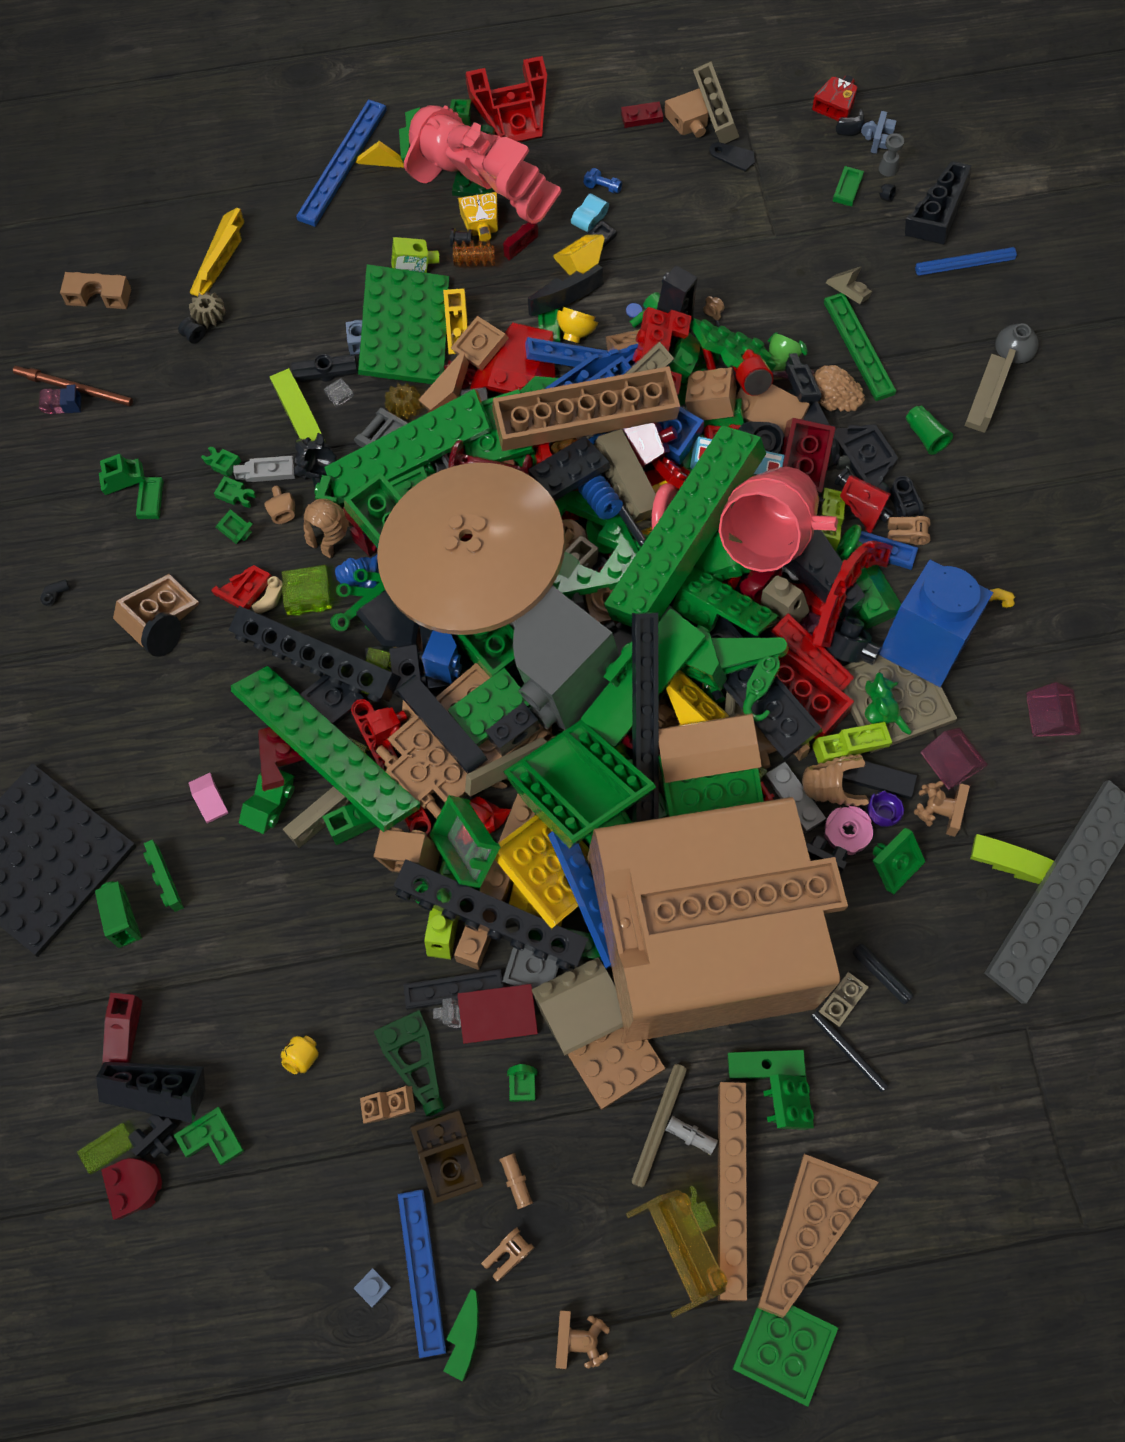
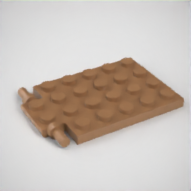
M475 663L441 692L436 699L447 710L491 677ZM417 715L413 716L388 738L392 746L402 755L399 759L395 755L392 756L383 745L376 750L378 755L385 761L384 765L387 767L385 772L417 799L424 809L427 808L436 819L441 809L434 802L435 799L431 795L433 792L444 803L449 795L462 798L467 794L465 792L467 773ZM535 732L533 735H531L529 738H527L525 741H523L521 744H519L517 747H515V748H514L513 750H511L509 753H511V752H513V751L519 749L524 743H526V742H527L532 736H534L537 732ZM489 740L478 746L488 759L479 768L502 757Z

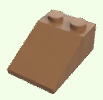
M773 384L766 392L756 396L746 394L741 387L736 399L742 398L744 423L750 421L774 423L782 429L783 433H785L787 421L791 418L803 420L810 406L807 402H799L796 396Z
M168 574L117 600L113 619L142 646L141 637L143 629L149 620L153 621L156 618L154 617L155 615L167 612L176 616L180 621L199 602Z

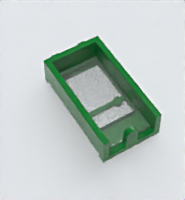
M449 795L430 833V837L457 882L462 885L480 888L501 846L499 843H495L470 805L471 801L469 799Z

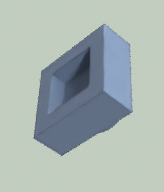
M373 1268L354 1287L356 1292L372 1308L392 1288Z

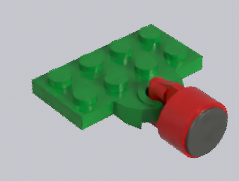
M693 318L690 328L702 348L720 354L728 368L732 365L736 372V379L746 394L756 396L770 388L773 383L772 371L776 364L760 339H751L741 332L734 333L724 326L717 327L707 320L703 319L700 321Z

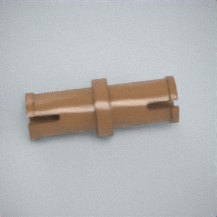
M514 1153L499 1160L508 1180L506 1185L511 1188L517 1209H521L533 1204V1201L525 1184L527 1179L525 1175L522 1176Z

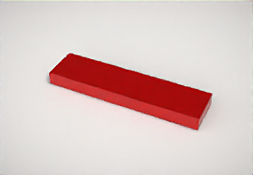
M789 613L771 630L777 637L786 640L788 648L841 691L855 678L823 646L813 644V636Z

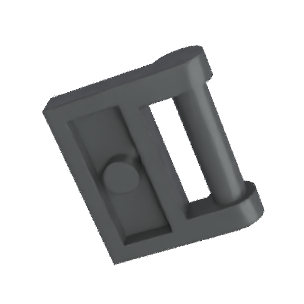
M379 408L376 412V417L361 434L354 438V441L360 447H364L408 423L387 410ZM386 421L371 440L368 439L379 425Z

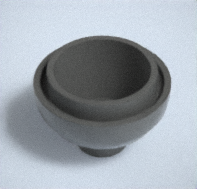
M1012 324L1000 331L995 341V347L998 354L1003 358L1007 357L1010 349L1016 350L1012 363H1025L1036 355L1039 340L1034 330L1027 324Z

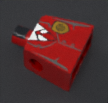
M846 75L843 80L831 77L815 94L812 110L839 121L840 117L849 118L857 93V86L854 85L853 77Z

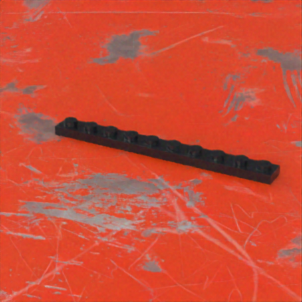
M657 612L632 613L633 765L656 786L651 794L633 805L634 823L659 819Z

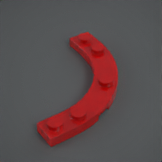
M874 540L868 541L859 546L847 560L843 561L841 570L832 585L826 602L820 607L819 615L821 617L813 631V644L830 648L840 612L847 598V589L854 585L862 574L861 569L864 567L869 568L873 565L887 568L893 548L892 545Z

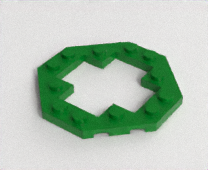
M571 491L555 501L561 517L565 511H569L604 526L598 535L597 542L615 550L600 573L578 564L569 578L558 574L552 586L566 597L574 593H579V595L596 593L598 589L606 587L612 590L638 553V549L619 514L610 519H601L579 491Z

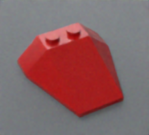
M512 322L505 332L509 339L483 370L479 368L476 370L470 389L486 387L487 397L490 398L492 391L505 394L517 389L521 390L535 376L555 378V364L527 359L525 348L527 337L553 341V331Z

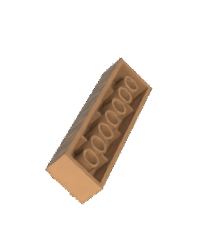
M668 366L493 398L492 411L502 451L677 419L680 403L671 370Z

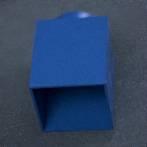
M929 560L901 604L879 655L941 687L969 640L994 592L979 585L969 573L960 568L942 566Z

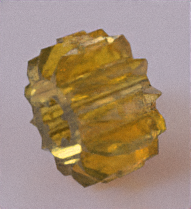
M407 382L404 386L398 383L396 388L390 386V392H385V407L389 412L398 418L405 416L408 419L409 414L415 416L416 410L420 409L421 406L419 401L420 394L415 386L410 387Z

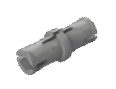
M673 1115L665 1131L683 1139L685 1144H692L709 1155L712 1154L718 1142L717 1139L699 1131L697 1126L693 1125L692 1127Z

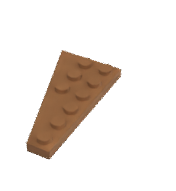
M803 1155L758 1303V1309L781 1318L786 1315L856 1213L879 1183L878 1181L809 1155Z

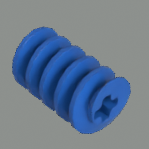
M601 474L578 487V491L599 518L610 519L616 516L622 509L623 501L619 500L617 493H615L614 489L610 487V484Z

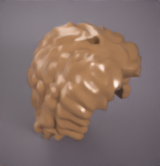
M824 365L813 374L821 392V398L818 403L826 408V410L832 411L838 408L840 412L843 410L847 412L851 410L856 411L865 401V395L862 393L863 388H861L860 383H856L846 370L836 365Z

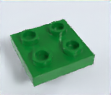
M783 1074L771 1075V1089L763 1091L764 1097H773L775 1115L767 1117V1121L777 1123V1128L813 1129L814 1113L810 1105V1088L806 1077Z

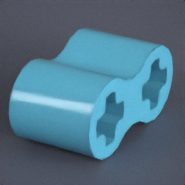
M590 193L585 198L583 204L573 213L571 224L589 232L604 218L608 211L609 203Z

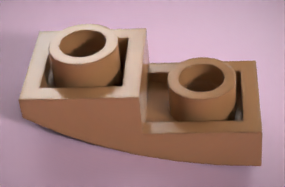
M404 1086L389 1092H378L360 1098L364 1124L416 1112L412 1086Z

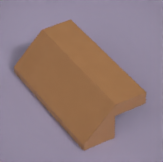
M752 713L659 729L658 742L665 783L762 767Z

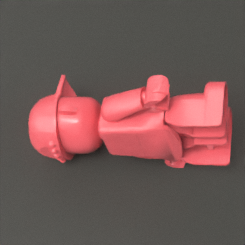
M429 105L421 108L414 115L409 129L410 148L404 160V168L416 181L421 183L431 182L442 170L449 172L460 171L468 180L486 189L492 188L496 193L510 200V204L516 208L518 216L532 224L540 222L560 195L562 190L559 186L547 181L546 177L539 173L538 167L524 161L529 152V148L526 145L508 137L501 138L498 135L480 131L481 125L473 123L471 127L465 125L458 116V113H453V110L449 109L448 106Z

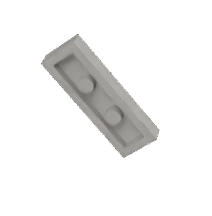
M786 762L766 773L765 778L780 799L794 798L800 823L805 833L825 822V816L812 798L806 795L802 784Z

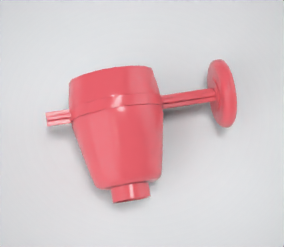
M785 466L755 475L733 490L720 517L719 534L724 549L734 561L747 569L766 572L778 570L800 556L813 538L814 530L836 531L838 519L837 516H817L819 496L816 485L801 470ZM665 483L661 485L655 495L651 515L652 530L679 491L672 484ZM729 533L741 540L742 543L729 540Z

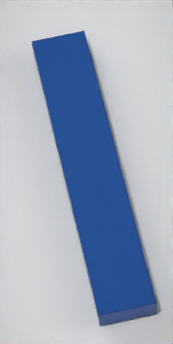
M424 1190L398 1194L419 1358L445 1354L447 1352Z

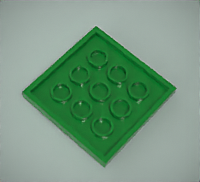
M661 755L658 757L668 817L764 802L758 768L665 783Z

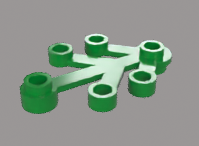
M356 569L353 572V579L356 582H364L366 580L379 582L373 588L353 587L346 583H341L336 587V593L340 597H347L349 595L363 597L345 613H337L331 617L330 624L334 630L345 631L348 629L350 620L356 616L357 611L385 590L380 573L367 572L364 569ZM359 571H361L364 574L362 580H359L357 578V573ZM342 586L347 588L346 594L340 592ZM340 618L345 620V624L342 627L338 625Z

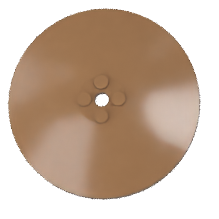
M469 463L453 466L419 482L394 506L383 526L378 544L377 560L380 577L385 590L398 609L409 619L425 628L455 635H469L492 631L510 624L525 615L550 590L559 574L564 559V524L559 509L548 491L534 478L524 472L494 463ZM465 534L473 535L469 541H461L462 536Z

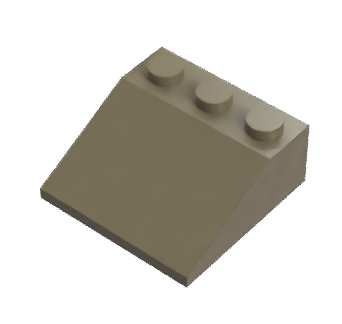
M599 958L588 961L531 989L539 1010L564 1055L623 1027L616 987Z

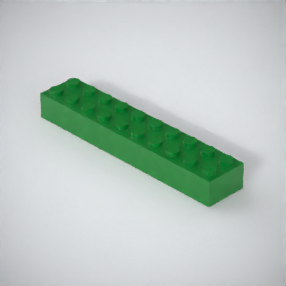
M721 425L604 603L612 620L632 627V613L657 612L658 621L660 620L718 530L722 511L733 490L753 476L765 457L766 451L760 436Z
M380 472L344 499V509L378 548L383 526L394 506L402 497ZM509 624L478 634H451L474 664L477 663L490 677L503 668L509 669L516 663L513 650L514 630Z

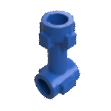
M592 168L590 172L587 171L584 176V184L588 188H594L598 184L609 188V191L612 193H619L621 191L622 181L614 177L611 180L601 177V172L597 168Z

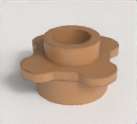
M708 296L703 310L705 314L713 316L715 320H719L721 318L720 313L724 311V303L717 297L712 298Z

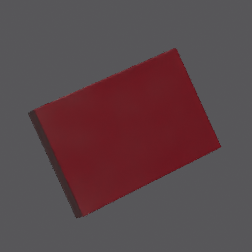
M532 984L457 993L463 1044L538 1034L533 993L531 990Z

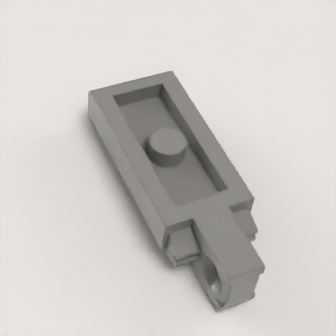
M293 456L250 459L249 462H245V465L233 466L236 480L258 482L295 479Z

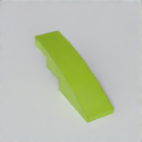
M288 368L270 376V380L287 416H289L296 434H298L300 439L310 437L311 441H314L317 433H322L290 369Z
M976 834L970 857L972 860L993 865V869L1014 874V878L1036 884L1041 883L1054 862L1052 859L1027 849Z

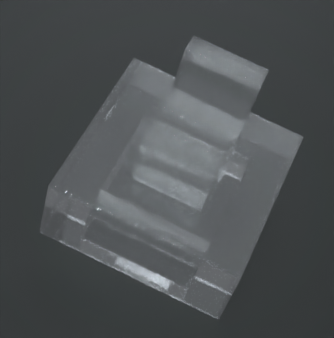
M453 998L443 999V1008L433 1009V1019H439V1021H443L444 1025L451 1028H460L461 1020L458 1001Z

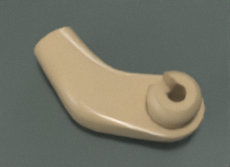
M272 576L268 579L265 595L251 605L255 613H265L275 608L278 604L283 590V583L278 577Z

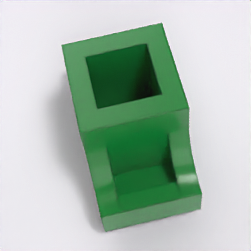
M119 453L100 461L102 472L99 473L101 491L105 495L145 481L142 462L139 459H125Z

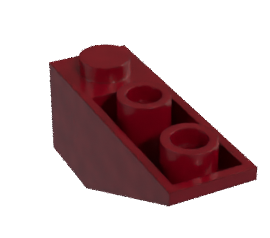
M110 992L105 1015L103 1063H130L143 1002L136 995Z

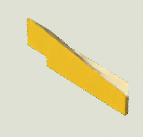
M235 208L222 217L192 285L190 294L197 297L199 293L205 295L242 240L239 230L244 224L241 209Z

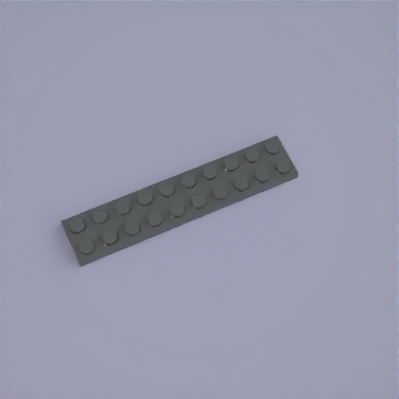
M1110 780L1103 782L984 974L1022 1004L1027 1003L1125 844V793Z

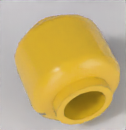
M300 1036L293 1037L281 1052V1064L292 1074L306 1073L318 1057V1051L315 1047L317 1045L316 1042L308 1036H304V1038Z

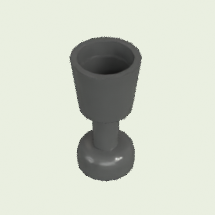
M897 133L889 134L885 141L886 148L889 151L884 153L878 167L879 172L884 176H894L898 172L899 154L897 151L902 149L904 138Z

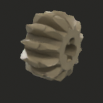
M208 291L205 295L199 293L198 298L192 297V303L189 304L191 317L196 320L197 324H204L207 328L210 324L216 326V322L222 321V316L226 315L224 302L216 293L211 295Z

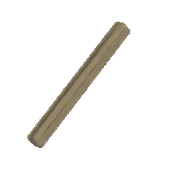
M675 1064L673 1066L634 1172L632 1184L638 1187L645 1186L687 1069L682 1065Z

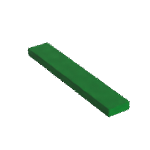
M839 293L825 298L824 304L875 401L894 396L896 389L846 295Z

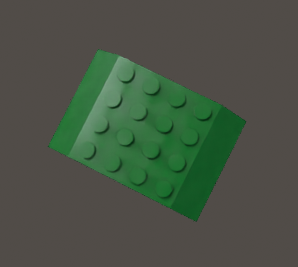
M582 720L503 771L524 803L569 849L592 834L594 829L601 828L631 806L640 802L656 788L650 779Z

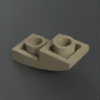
M848 972L819 1012L840 1027L866 992L868 986Z

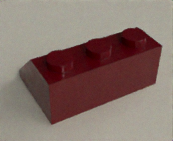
M791 418L786 424L780 453L784 455L782 467L787 466L801 470L814 482L817 492L822 493L835 427Z

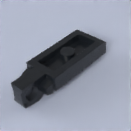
M797 353L789 354L785 363V370L799 402L820 401L821 392L808 364H801Z

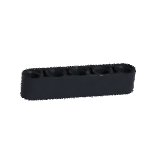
M413 675L396 689L405 703L467 774L476 770L488 760L481 749L416 675Z

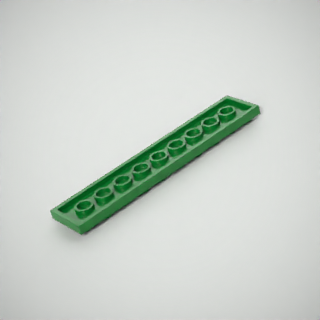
M269 666L231 685V692L381 831L385 832L420 809V802L391 778L377 763Z

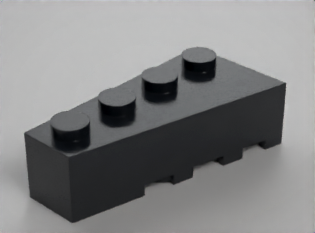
M814 530L813 538L803 553L784 566L825 603L843 562L821 530ZM857 582L846 591L847 598L839 615L842 620H844L845 616H853L863 605L865 594Z

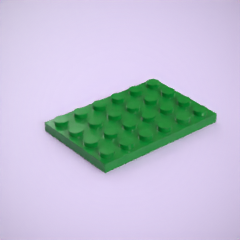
M367 264L358 375L433 384L444 372L446 317L443 290H448L449 276Z

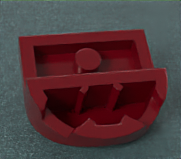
M145 1158L124 1159L101 1170L113 1220L122 1219L139 1210H147L156 1202L154 1199L157 1191L162 1187L161 1174L157 1166L151 1164Z

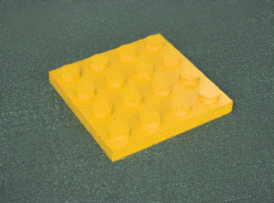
M535 815L499 842L501 848L495 860L552 929L576 909L578 904L548 837L552 830ZM582 840L579 842V846L587 861L589 848Z

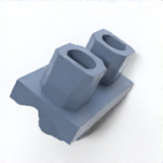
M881 111L878 125L874 121L865 123L861 129V133L865 136L866 140L874 138L871 149L872 153H877L878 148L887 149L885 141L888 135L882 134V132L894 133L896 120L887 119V112Z

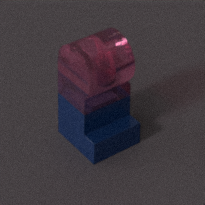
M75 384L67 385L66 389H43L39 393V409L48 414L81 412L82 396Z

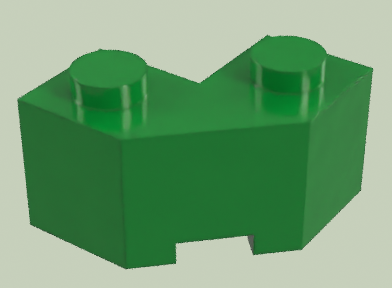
M279 770L284 778V786L263 792L262 776L260 773L254 795L242 805L239 824L262 834H265L271 827L274 828L278 823L285 804L293 795L295 776Z

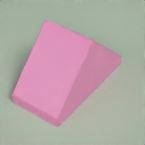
M211 773L189 782L191 794L206 823L228 814V810Z

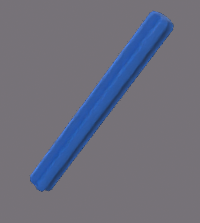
M1014 247L920 262L916 264L915 271L917 275L1009 261L1016 258L1017 252Z

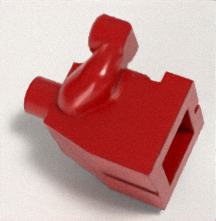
M392 707L378 709L365 715L366 724L376 744L401 728L400 722L407 719L404 710L395 713Z

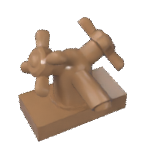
M942 781L922 785L919 796L928 793L927 807L924 808L919 803L917 809L914 810V814L918 815L927 826H931L933 824L931 821L936 819L932 815L933 813L949 817L946 834L955 837L960 830L970 786L960 783L954 799L947 798L945 793L941 791L940 787L944 785Z
M560 1311L556 1368L567 1369V1356L569 1352L587 1353L590 1361L584 1364L586 1368L600 1366L608 1358V1354L606 1352L599 1355L596 1348L598 1344L597 1337L601 1330L608 1335L610 1332L609 1327L601 1319L589 1316L587 1320L592 1323L589 1331L571 1329V1311Z

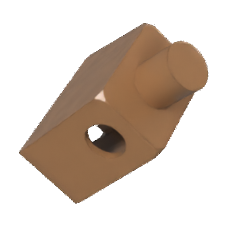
M700 89L665 101L664 115L681 135L693 132L699 138L705 134V127L708 124V110Z

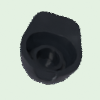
M750 421L743 423L738 429L760 436L765 451L773 453L781 451L784 433L778 425L770 422Z

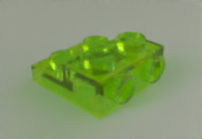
M326 565L282 571L283 602L287 615L296 616L310 611L322 612L332 608Z

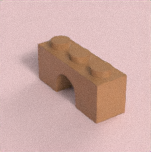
M65 272L60 294L66 305L87 306L88 299L92 295L101 294L106 308L127 309L131 287L126 276Z

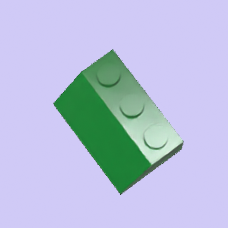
M719 532L715 533L694 566L704 573H709L721 583L723 580L740 577L742 574L751 572V569L743 567L730 557L722 545ZM729 533V540L742 543L741 540Z
M878 565L861 569L862 574L856 580L865 594V599L861 609L855 614L864 623L863 628L865 630L896 617L901 606L899 599Z

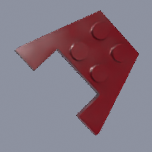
M270 727L258 730L262 790L264 792L284 786V778L278 767L305 759Z

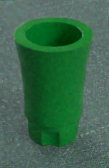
M922 405L912 408L907 414L906 420L910 424V428L919 437L928 454L934 455L942 451L952 441L953 433L936 420L929 411H926Z

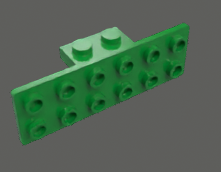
M693 567L678 590L672 606L680 615L697 625L705 627L709 631L714 629L720 615L755 636L761 634L778 617L769 608L752 601L749 596L740 594L733 590L731 586L721 583L709 573H704Z
M669 609L658 623V695H660L706 638L701 631L672 609ZM632 642L627 643L623 647L618 659L609 664L603 677L610 681V683L581 717L583 722L613 747H617L632 729Z

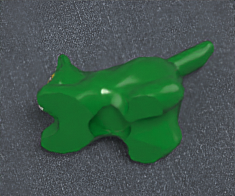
M878 672L874 682L868 680L865 685L866 693L872 700V703L865 709L866 719L871 724L895 722L901 731L910 735L912 731L900 716L899 704L892 693V689L898 685V682H892L883 677L882 673Z

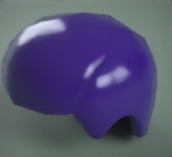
M882 791L871 796L867 810L870 819L875 824L889 827L902 820L904 807L902 801L896 795Z

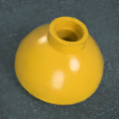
M563 307L562 311L558 310L557 312L558 324L564 332L563 339L579 343L580 338L590 335L598 325V322L594 321V316L565 307Z

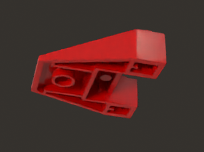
M543 56L523 60L525 83L490 90L485 68L466 72L469 98L486 123L495 129V135L501 138L508 137L517 142L542 138L547 72Z

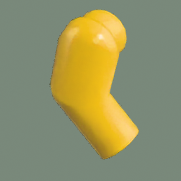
M1000 588L990 590L994 593L989 601L1002 600V606L1005 608L1014 606L1015 596L1013 593Z

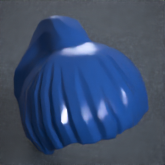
M378 554L372 558L361 557L356 560L348 558L336 567L335 575L340 583H346L353 587L373 588L378 582L369 580L356 582L353 579V572L356 569H364L367 572L379 573ZM359 571L357 573V578L359 580H362L364 574L361 571Z

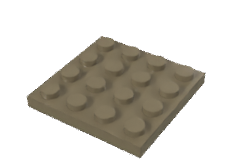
M880 655L874 665L861 661L843 666L855 677L842 692L854 700L850 712L858 727L871 724L865 717V709L872 703L865 690L866 682L868 680L874 682L878 672L882 673L883 677L892 682H898V685L892 689V693L899 704L900 716L912 733L908 735L901 731L895 722L886 724L892 740L890 746L952 724L957 720L942 687L930 683ZM884 748L872 750V751H870V753L879 751V750L884 749Z

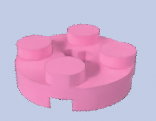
M840 807L832 811L825 823L824 837L834 849L836 846H840L848 851V855H854L869 845L873 837L872 821L869 815L858 807ZM852 825L854 827L852 831L855 834H845V830L842 827Z

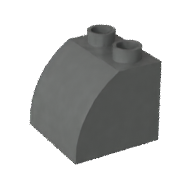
M554 586L550 588L534 608L516 620L513 636L514 658L524 685L518 691L531 705L529 709L542 727L549 729L555 722L565 731L580 721L583 714L610 683L603 676L609 664L616 661L619 657L613 633Z

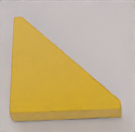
M378 141L360 154L356 160L358 164L404 168L401 156L381 141Z

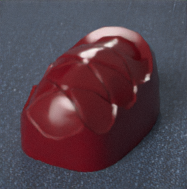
M784 566L778 570L766 572L751 570L748 578L740 584L741 594L749 596L752 601L760 604L763 590L775 576H782Z

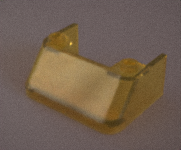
M675 1190L659 1195L626 1213L627 1218H631L649 1211L651 1212L691 1299V1303L671 1312L673 1318L726 1291L727 1278L724 1272L719 1269L691 1210V1201L685 1193Z

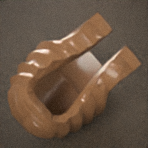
M317 499L308 504L305 509L304 536L306 544L314 549L317 548L312 525L321 528L324 532V538L321 543L322 554L332 558L334 555V544L346 535L348 526L350 527L352 524L346 519L344 510L328 499Z
M860 753L856 755L850 754L834 758L833 761L807 767L802 778L803 789L806 795L815 801L826 802L828 800L833 804L837 803L839 805L845 804L850 806L853 804L855 807L869 804L870 801L866 795L849 794L844 792L842 788L843 772L849 769L864 767L865 760Z

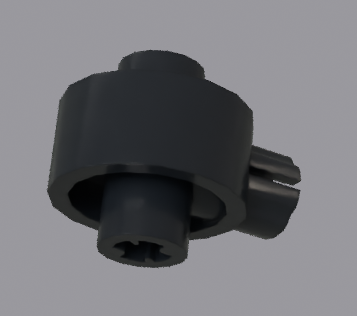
M845 616L844 620L837 621L830 648H824L842 666H845L848 662L858 663L861 661L874 665L882 647L871 642L872 637L863 629L864 623L860 619Z

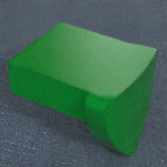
M518 1064L507 1070L510 1102L535 1101V1076L538 1075L536 1068L525 1064Z

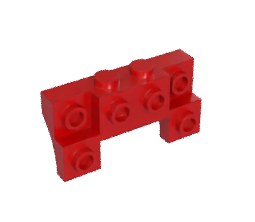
M648 307L643 313L641 329L636 337L638 348L634 352L633 361L636 363L658 342H661L669 352L671 336L684 339L688 336L691 316L675 310L666 313ZM671 371L678 396L682 374Z

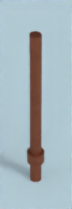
M14 366L13 368L14 374L27 377L30 381H41L67 388V385L75 384L80 393L131 406L133 403V399L130 397L44 374L38 369H26L19 366Z

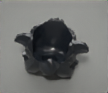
M317 433L314 441H311L310 437L296 440L295 449L298 453L295 456L297 466L294 467V475L303 477L305 480L311 478L313 486L316 487V484L320 483L322 475L327 476L324 467L337 461V456L332 452L330 445L325 444L324 437L320 433Z

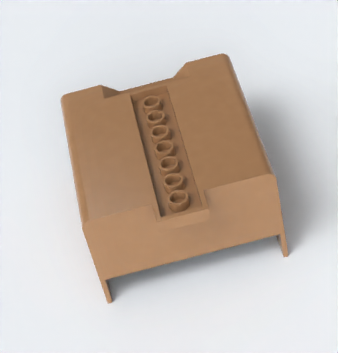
M793 797L594 829L586 862L592 869L624 1027V1034L621 1038L622 1044L814 1010L840 983V975L824 914L844 911L848 907L835 857L810 861Z

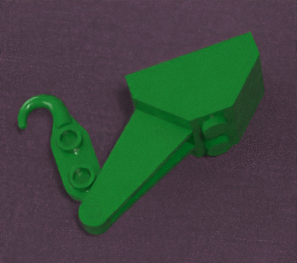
M697 625L696 628L706 638L680 670L685 675L721 691L727 680L726 674L757 665L747 682L743 713H752L754 721H762L767 718L770 713L769 710H766L761 715H756L752 712V706L768 692L780 670L779 658L785 656L789 650L786 640L781 637L712 638L708 629Z

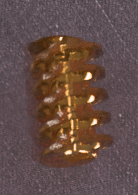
M462 240L461 247L458 246L457 241H454V266L457 262L458 266L462 268L465 261L467 267H470L473 261L475 267H478L480 261H482L483 266L486 267L488 261H490L493 267L495 266V246L491 245L490 240L486 241L485 246H483L481 240L478 241L477 246H475L473 240L470 241L469 246L466 245L465 240Z

